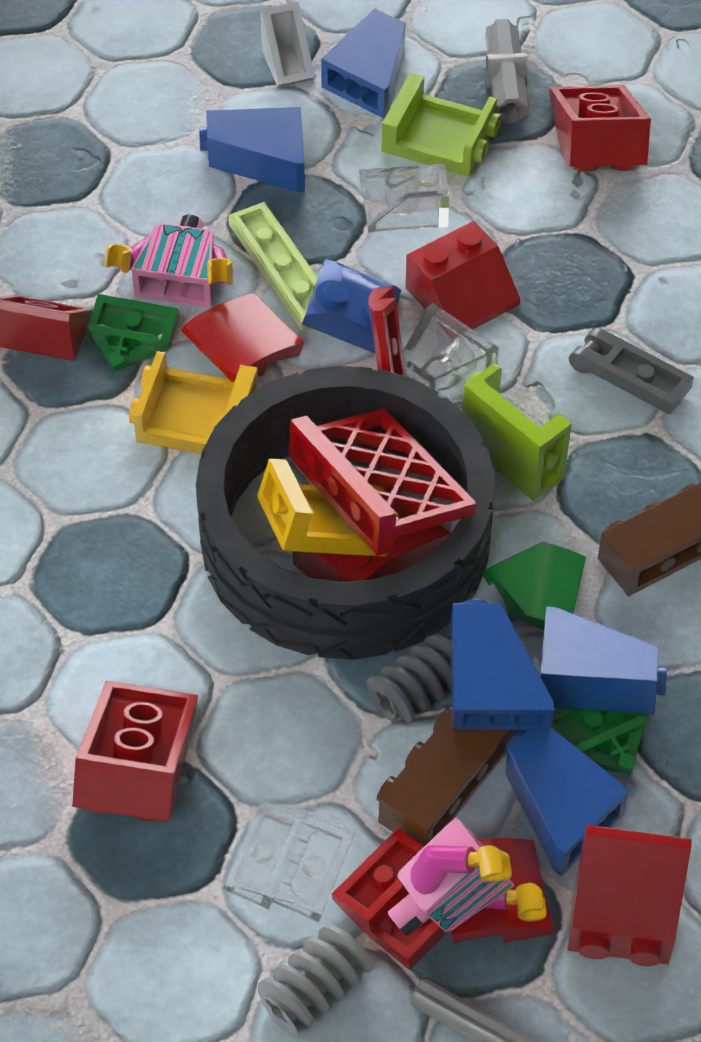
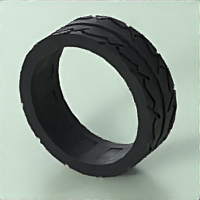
M332 366L306 370L301 375L297 372L266 383L241 399L238 406L234 405L214 427L199 460L195 486L205 571L211 573L208 579L220 602L242 624L251 625L249 630L276 646L305 655L319 653L318 657L354 660L387 655L393 649L397 652L423 642L431 634L437 633L438 629H442L451 623L453 603H463L466 600L472 599L477 593L483 577L481 573L488 564L491 540L495 472L488 448H483L481 444L485 441L471 419L448 398L439 397L438 391L413 378L382 369L372 371V368ZM383 408L477 503L476 515L460 519L447 540L427 558L401 572L372 580L346 582L310 578L282 568L261 555L240 534L231 518L238 499L249 484L266 470L268 460H282L289 456L290 422L292 419L308 416L318 426ZM381 426L366 430L386 434V431ZM337 438L329 439L331 442L347 444L348 442ZM357 443V444H356V445H361V446L375 447V446L366 445V444H361V443ZM390 449L387 450L389 452L401 455L406 458L409 457V455L404 452H399Z

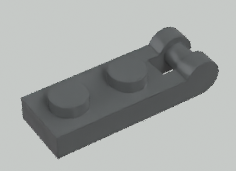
M593 328L585 337L584 346L576 347L569 355V363L576 371L580 373L591 372L669 415L690 391L694 377L601 328Z

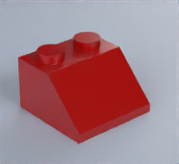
M475 221L406 254L405 289L453 340L520 305L521 299L499 246Z

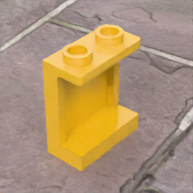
M157 351L152 365H146L143 370L141 395L139 398H133L129 409V423L134 424L136 442L202 454L217 423L234 405L238 406L241 399L258 389L257 367L240 365L235 382H231L227 378L169 368L167 366L166 353Z
M268 460L257 498L283 551L376 556L314 485L298 484L287 460ZM370 484L375 490L384 492L383 486Z

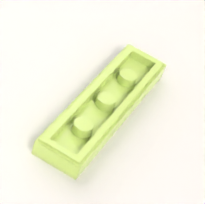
M265 202L228 215L229 226L300 330L304 332L312 329L302 325V321L318 277Z

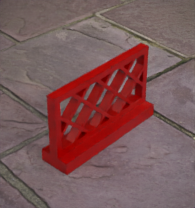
M385 408L318 426L308 416L291 420L289 458L376 556L393 552L394 538L476 515L477 503ZM381 426L386 431V434L366 430ZM337 438L348 442L346 445L331 442L329 439ZM357 443L379 448L377 451H372L355 446ZM388 449L407 453L409 457L396 456L386 452ZM348 460L370 464L368 469L353 466ZM380 466L400 470L401 473L400 475H395L377 470ZM414 473L428 476L432 481L428 482L409 478V475ZM370 484L393 488L391 493L377 491ZM402 491H407L425 496L423 500L401 496L400 494ZM433 497L450 500L454 503L450 505H443L439 503L432 502ZM393 509L417 514L399 519Z

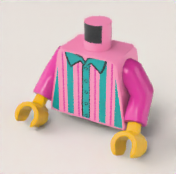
M183 215L178 225L164 223L155 225L149 237H144L131 248L116 243L107 245L104 267H118L124 273L132 270L134 295L138 298L211 308L214 282L218 284L227 282V285L233 284L232 260L227 258L221 247L214 245L213 232L208 229H202L203 222L195 215Z
M457 817L446 825L399 870L397 876L410 894L388 911L391 919L406 936L410 935L429 918L445 932L452 931L483 908L507 910L509 905L517 904L518 917L521 920L538 921L546 917L545 898L539 886L534 883H525L518 886L516 890H511L514 884L509 879L512 876L508 853L500 851L491 845L483 846Z

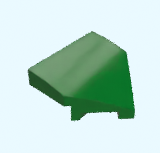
M98 294L87 326V332L114 370H118L152 358L157 351H168L180 314L178 308Z
M543 541L485 569L481 574L488 586L494 584L508 608L507 615L511 622L519 617L521 621L544 630L546 607H557L572 614L574 613L586 556Z
M558 708L553 712L550 727L604 770L631 774L648 717L642 713Z

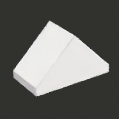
M296 1L260 9L262 52L277 86L314 78L315 75L299 2Z

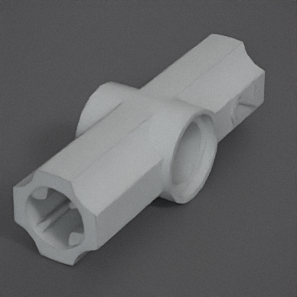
M496 19L492 25L486 27L485 32L487 48L486 85L487 89H491L492 97L498 99L497 114H501L503 123L514 124L528 114L526 92L527 57L526 53H521L518 26L513 25L509 19Z

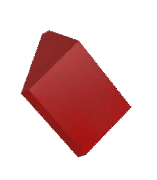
M18 295L1 296L0 347L75 361L86 334L93 309Z

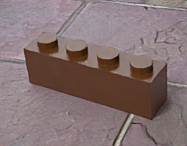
M701 482L698 484H688L676 495L662 502L656 501L647 505L639 514L625 521L617 520L611 523L601 533L597 559L628 597L701 559Z
M446 708L436 720L433 734L425 744L420 741L411 749L405 761L406 767L397 778L390 776L381 786L376 798L379 802L378 823L392 832L399 828L426 846L457 816L507 753L506 746L519 730L452 729V710Z

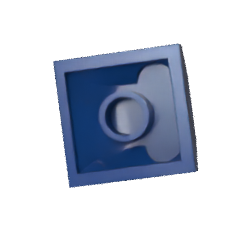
M325 259L302 325L375 353L368 305L369 296L375 288L392 287L393 297L396 298L397 304L401 289L338 262Z

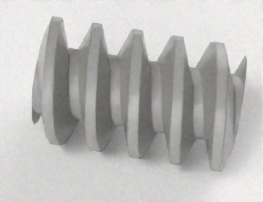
M326 924L319 930L318 938H310L304 943L303 952L295 951L289 956L288 965L280 964L273 970L274 979L266 977L258 983L259 996L273 1021L289 1035L298 1037L297 1029L293 1023L295 1019H298L307 1026H311L314 1023V1019L308 1007L312 1005L319 1011L326 1012L329 1010V1005L323 995L326 991L333 997L341 999L344 996V991L339 980L342 978L350 985L355 986L359 983V977L353 967L357 965L369 973L374 969V965L364 948L350 934L334 925Z

